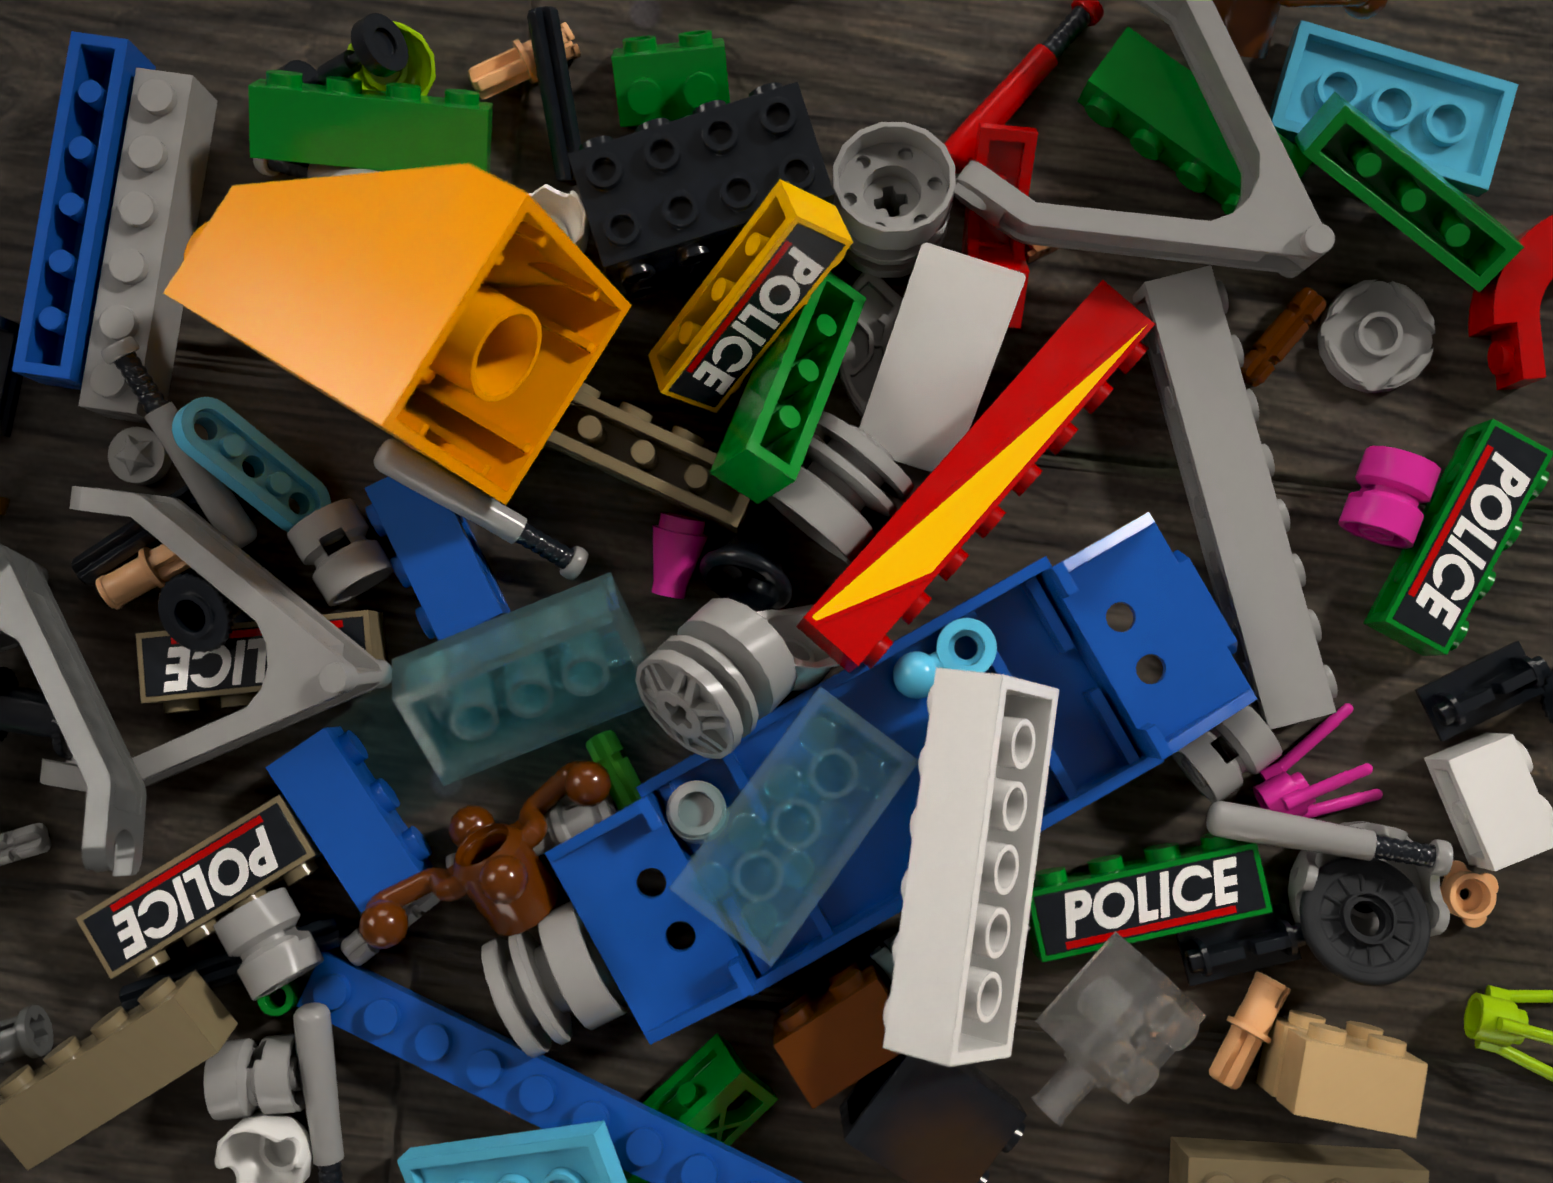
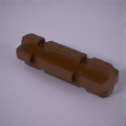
M1305 287L1297 292L1286 305L1287 309L1276 317L1253 345L1254 350L1245 354L1244 364L1240 369L1243 380L1247 384L1257 387L1264 383L1275 370L1274 365H1277L1278 362L1285 358L1309 329L1308 325L1312 321L1315 322L1325 310V299L1313 289Z

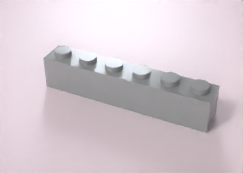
M136 67L78 405L107 418L148 423L144 417L147 413L143 405L140 404L138 397L127 384V380L121 375L120 369L114 363L107 364L101 355L103 349L128 336H132L139 345V350L136 351L137 357L140 358L142 365L148 371L147 373L153 378V382L164 395V399L168 401L183 305L163 292L183 263L185 248L197 228L218 102L193 75Z

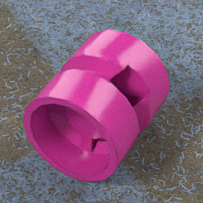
M1387 446L1367 447L1355 476V480L1361 486L1360 491L1349 493L1338 522L1339 526L1345 531L1371 542L1395 548H1412L1424 518V514L1420 511L1418 505L1430 502L1441 473V468L1429 459L1409 451Z

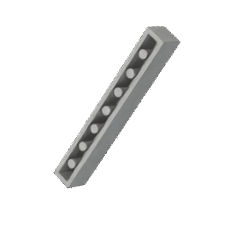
M1211 265L1144 282L1133 294L1132 300L1134 306L1155 323L1143 340L1149 348L1147 350L1148 358L1215 600L1238 641L1237 652L1232 654L1257 697V700L1249 705L1271 730L1337 713L1333 698L1337 697V683L1329 666L1323 665L1317 643L1322 639L1321 626L1314 611L1308 609L1302 590V587L1306 584L1305 569L1299 556L1292 554L1286 533L1290 530V516L1282 499L1276 498L1271 480L1275 473L1274 459L1269 447L1266 444H1261L1255 423L1259 420V406L1253 391L1246 389L1240 369L1244 364V354L1239 338L1235 334L1231 335L1225 314L1228 312L1229 302L1225 286L1220 280H1215Z

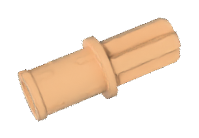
M566 22L562 23L561 30L567 61L573 58L577 59L581 57L578 44L572 43L571 40L575 39L568 24ZM519 39L512 42L513 48L485 60L468 70L472 86L476 92L480 93L481 99H488L528 79L532 84L538 82L531 40L521 43Z
M164 544L154 549L143 547L138 551L137 558L105 576L98 577L96 579V587L105 603L112 609L118 610L124 604L157 586L162 589L165 583L172 577L191 567Z
M1255 972L1248 992L1235 1016L1229 1015L1226 1020L1232 1025L1209 1068V1075L1213 1079L1231 1089L1236 1090L1241 1086L1262 1043L1270 1044L1272 1039L1268 1037V1034L1280 1008H1282L1287 996L1291 992L1290 988L1261 972Z

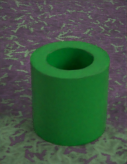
M299 977L281 987L286 993V1002L277 997L275 990L257 999L260 1009L267 1015L280 1016L297 1006L304 991L303 982Z

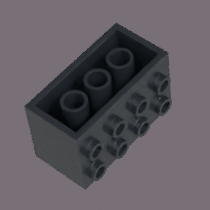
M779 82L767 83L752 90L747 98L728 104L723 100L710 101L695 108L692 115L674 121H669L667 118L652 119L639 125L635 133L616 139L610 136L595 137L582 143L578 151L567 154L608 280L626 300L647 297L658 290L706 278L780 179L834 204L835 194L798 82L782 86Z

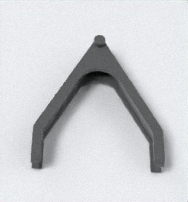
M0 544V652L19 646L22 647L87 784L82 841L83 865L86 870H93L94 872L113 871L112 876L115 877L136 875L140 869L143 855L147 799L146 786L48 585L49 572L45 567Z

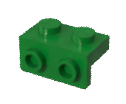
M695 30L678 34L679 42L657 44L656 36H636L623 39V48L614 49L611 57L620 127L641 125L644 122L657 118H667L669 121H674L692 115L695 108L714 100H723L726 104L730 103L724 38L713 39L711 30Z

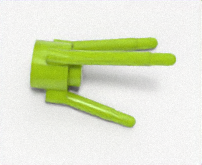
M1487 985L1485 994L1474 993L1470 997L1465 1009L1464 1029L1467 1037L1475 1040V1048L1496 1053L1553 1082V1067L1510 1046L1512 1043L1520 1045L1525 1038L1553 1045V1031L1528 1025L1527 1012L1518 1009L1516 1003H1553V990H1507Z

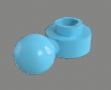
M972 618L954 620L947 624L940 632L935 652L929 655L919 651L909 652L896 662L893 669L894 684L904 696L921 699L928 696L929 690L934 684L936 667L985 672L993 664L996 657L997 643L995 636L990 628L979 620ZM962 636L973 638L977 644V651L970 659H961L955 653V642Z

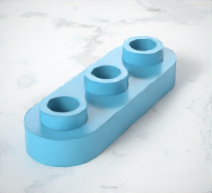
M212 397L197 398L182 407L174 416L172 433L179 448L281 529L289 532L300 520L314 511L331 504L328 490L319 479L224 402ZM195 423L202 425L207 430L208 440L201 439L196 434L194 429ZM243 461L248 462L254 468V478L249 477L243 471ZM289 498H293L299 504V514L294 513L290 509L288 504Z

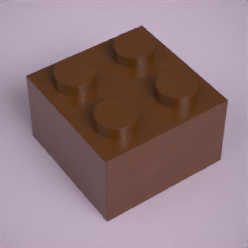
M871 958L860 965L856 959L845 962L827 976L829 985L811 996L807 990H803L787 999L777 1009L780 1016L774 1019L773 1046L812 1109L900 1054L899 1052L883 1048L886 1029L883 1022V1012L891 990Z

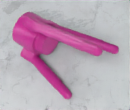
M1346 703L1336 711L1337 713H1333L1279 761L1259 772L1264 782L1254 786L1253 792L1260 808L1314 818L1382 798L1383 793L1380 789H1372L1316 803L1315 798L1371 774L1373 767L1368 763L1341 772L1309 786L1300 772L1292 775L1286 772L1353 712L1354 708L1351 704Z

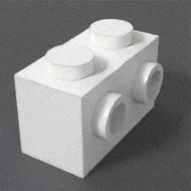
M1486 732L1424 758L1469 865L1498 871L1553 848V809L1549 802L1538 793L1530 774L1533 770L1531 757L1523 744L1515 739L1514 734Z

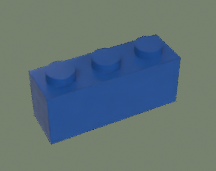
M390 477L365 487L372 503L365 507L367 516L380 537L388 536L397 554L390 558L392 568L405 588L413 587L421 604L420 607L415 609V614L421 628L429 639L437 637L440 644L454 645L513 616L464 517L407 488Z
M341 726L327 727L265 768L362 914L370 898L379 891L420 871L434 868L427 858L432 854V851L422 833L414 826L408 828L396 811V808L400 806V802L391 786L382 778L376 780L364 762L368 759V753L359 738L350 730L344 732Z

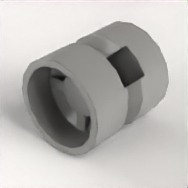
M350 498L333 502L314 511L295 524L287 533V538L302 563L305 565H315L316 570L312 579L329 606L345 603L364 594L394 572L390 558L380 542L366 538L370 526L355 501ZM347 541L350 542L349 545L339 549L330 556L327 555L328 552L338 548Z
M1248 705L1172 754V757L1197 790L1214 803L1222 801L1243 785L1242 774L1244 772L1257 775L1282 756L1283 751L1280 743L1265 721ZM1214 741L1231 762L1226 764L1219 753L1212 747L1211 744Z
M285 887L268 892L246 903L220 919L213 926L228 956L240 957L243 962L237 973L252 1001L285 986L324 961L310 932L297 930L295 925L301 915Z
M295 1033L266 1036L261 1040L259 1046L250 1038L227 1040L216 1055L206 1060L203 1081L204 1096L208 1112L213 1119L221 1121L251 1117L258 1107L266 1115L301 1112L305 1108Z

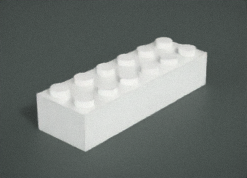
M936 667L934 684L930 688L927 698L929 721L926 743L920 753L918 762L921 779L917 807L913 811L910 820L912 843L909 865L901 883L903 908L900 929L892 947V958L895 965L891 993L886 1001L883 1012V1022L886 1027L883 1044L885 1049L949 1067L1011 1057L1059 689L1003 674Z

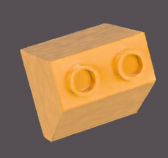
M469 163L233 185L211 220L200 226L189 239L185 248L183 263L163 292L307 385L504 505H507L632 306L528 193Z

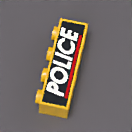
M781 179L777 182L648 354L660 393L717 413L730 395L739 389L746 375L796 313L808 303L812 293L828 273L842 261L846 251L853 244V240L835 205Z

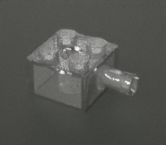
M1115 931L1036 1019L1035 1022L1066 1051L1064 1056L1068 1060L1031 1099L1060 1127L1094 1086H1097L1099 1089L1103 1086L1107 1087L1125 1103L1129 1104L1135 1096H1141L1152 1088L1158 1079L1159 1069L1175 1051H1181L1192 1043L1198 1034L1199 1024L1206 1018V1015L1163 972Z

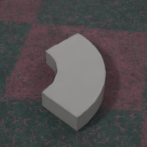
M864 272L857 278L852 288L865 296L866 301L839 368L845 392L862 418L903 300L882 278H877Z

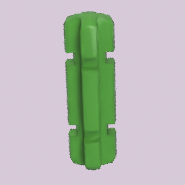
M605 730L590 738L586 742V748L593 762H599L608 770L611 780L609 793L618 810L641 799L636 789L641 782L628 757H622L620 750L623 747L615 732Z

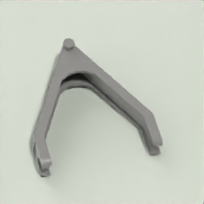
M1213 0L1134 1L1170 25L1241 173V196L1233 213L1212 221L1038 203L984 165L972 160L956 178L957 184L954 196L970 210L1021 244L1278 272L1281 276L1293 278L1328 252L1335 242L1333 230L1321 223Z
M72 486L69 509L133 518L257 622L266 642L267 670L261 690L246 708L132 758L146 787L374 689L384 688L391 682L393 670L387 661L374 658L183 501L167 496ZM74 757L71 760H66V762L42 758L40 783L87 792V784Z

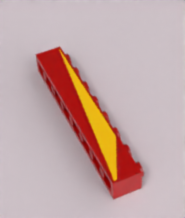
M1102 279L814 604L796 627L849 674L861 662L871 669L894 643L886 636L894 624L901 618L909 625L931 601L932 598L924 592L927 586L937 575L947 581L969 557V554L961 548L974 532L984 539L1003 518L1006 512L998 506L1011 490L1020 497L1041 474L1043 470L1035 464L1040 456L1047 449L1056 455L1079 429L1071 421L1083 408L1091 415L1113 391L1114 388L1106 382L1113 372L1118 368L1124 374H1127L1149 348L1141 340L1153 328L1155 323Z

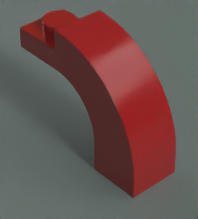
M979 123L974 161L984 165L1029 197L1038 131L1036 128ZM966 207L962 254L1021 272L1026 277L1008 325L1010 328H1021L1030 272L1025 259V244L1011 239Z
M1553 215L1516 236L1524 248L1480 292L1474 289L1468 318L1469 337L1491 335L1492 343L1488 349V366L1492 374L1495 375L1497 390L1519 389L1546 378L1540 324V305L1544 292L1553 279Z

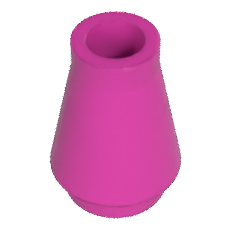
M661 512L659 524L652 525V593L671 598H685L688 583L709 537L703 534L706 521L689 516Z

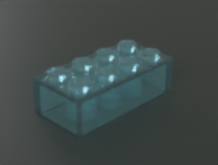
M609 572L392 659V699L443 786H446L645 706L640 698L635 679L637 666L649 654L612 573Z
M820 686L811 694L668 888L772 967L917 766L919 760Z

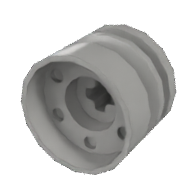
M880 122L859 130L842 145L833 165L832 188L835 194L833 205L837 207L853 240V244L846 251L844 259L856 270L874 277L901 278L912 274L923 243L942 246L947 233V225L956 188L955 164L946 146L931 132L907 122Z
M823 411L815 433L824 443L812 437L805 455L811 462V465L807 469L801 466L795 482L766 500L812 540L850 565L876 535L868 521L860 514L863 508L866 507L888 518L896 509L890 499L880 489L893 497L903 500L914 488V485L905 472L894 462L895 460L880 443L858 427L849 425L831 413Z
M712 598L678 629L677 635L669 637L657 650L637 666L635 681L640 698L649 713L670 737L687 750L702 757L722 759L741 743L742 738L755 729L757 720L771 713L794 689L797 672L794 658L785 641L764 617L747 605L732 599Z
M571 901L551 910L538 923L542 945H539L527 930L523 933L509 936V942L498 936L486 942L481 949V960L485 978L494 1005L516 1044L527 1056L534 1059L549 1051L552 1046L551 1039L560 1045L571 1040L573 1031L570 1010L582 1025L589 1030H593L626 1014L628 1010L627 1002Z

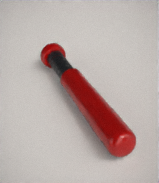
M1073 0L1071 13L1059 24V27L1042 44H1036L1015 69L943 143L955 164V174H960L971 160L974 161L979 123L1005 125L1038 85L1057 66V58L1073 43L1087 25L1095 26L1104 16V9L1098 0Z

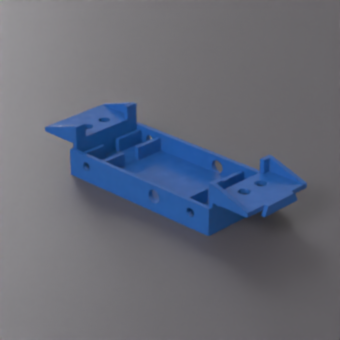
M1149 512L1053 566L1047 556L1029 564L896 639L871 669L863 662L850 674L843 669L811 689L779 705L771 713L757 720L755 729L742 738L741 743L722 759L705 758L694 753L638 785L636 789L641 799L545 852L546 857L650 1045L749 995L751 997L902 911L901 883L909 865L912 843L910 820L913 811L917 807L921 779L918 762L920 753L926 743L929 713L927 709L928 696L921 699H913L900 693L893 681V669L896 662L909 652L919 651L928 655L935 652L938 636L942 629L950 622L961 618H972L983 622L993 632L997 643V653L993 664L984 673L1003 674L1059 689L1041 832L1163 763V759L1174 754L1257 700L1256 695L1232 654L1237 652L1238 641L1190 558L1179 550L1171 551ZM1115 603L1127 605L1133 613L1132 625L1124 632H1117L1111 629L1106 621V613L1109 607ZM962 636L955 642L954 650L959 658L970 659L977 651V644L973 638ZM1145 655L1157 657L1163 666L1161 678L1153 684L1144 683L1136 673V665L1140 658ZM695 780L705 781L714 785L723 795L728 809V818L723 831L713 840L702 844L689 843L679 838L672 830L666 815L667 802L673 791L680 785ZM647 868H655L661 871L666 879L665 890L655 897L644 895L637 885V878L641 871ZM684 921L693 927L696 937L694 943L689 948L680 950L668 943L666 932L672 923Z

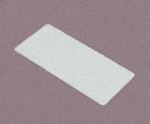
M923 243L921 245L859 429L880 443L895 461L932 472L970 430L1026 280L1025 275L1021 272L934 244Z

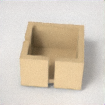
M1290 1010L1288 1018L1276 1016L1268 1034V1037L1272 1040L1270 1044L1263 1042L1256 1082L1272 1097H1276V1100L1294 1115L1416 1138L1428 1064L1406 1051V1042L1384 1036L1383 1029L1361 1022L1347 1021L1346 1029H1341L1325 1024L1326 1018L1304 1011Z

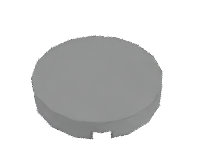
M1376 280L1361 281L1338 294L1323 311L1317 330L1319 355L1329 373L1346 387L1365 393L1389 392L1415 379L1430 362L1434 349H1431L1433 343L1432 335L1435 333L1434 318L1424 300L1406 285L1393 281L1390 283Z

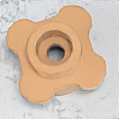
M1453 860L1451 870L1444 876L1440 888L1443 900L1448 906L1450 913L1460 917L1466 926L1476 928L1486 922L1487 916L1494 909L1499 885L1497 879L1492 874L1474 873L1468 870L1463 862ZM1466 888L1469 896L1466 899H1462L1460 892Z

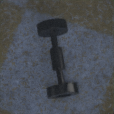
M372 13L357 21L352 27L351 43L354 51L346 50L320 65L318 70L300 60L290 61L277 70L302 73L303 83L326 85V77L329 76L351 77L361 71L362 65L378 77H389L406 66L408 62V47L403 34L392 20L382 14Z

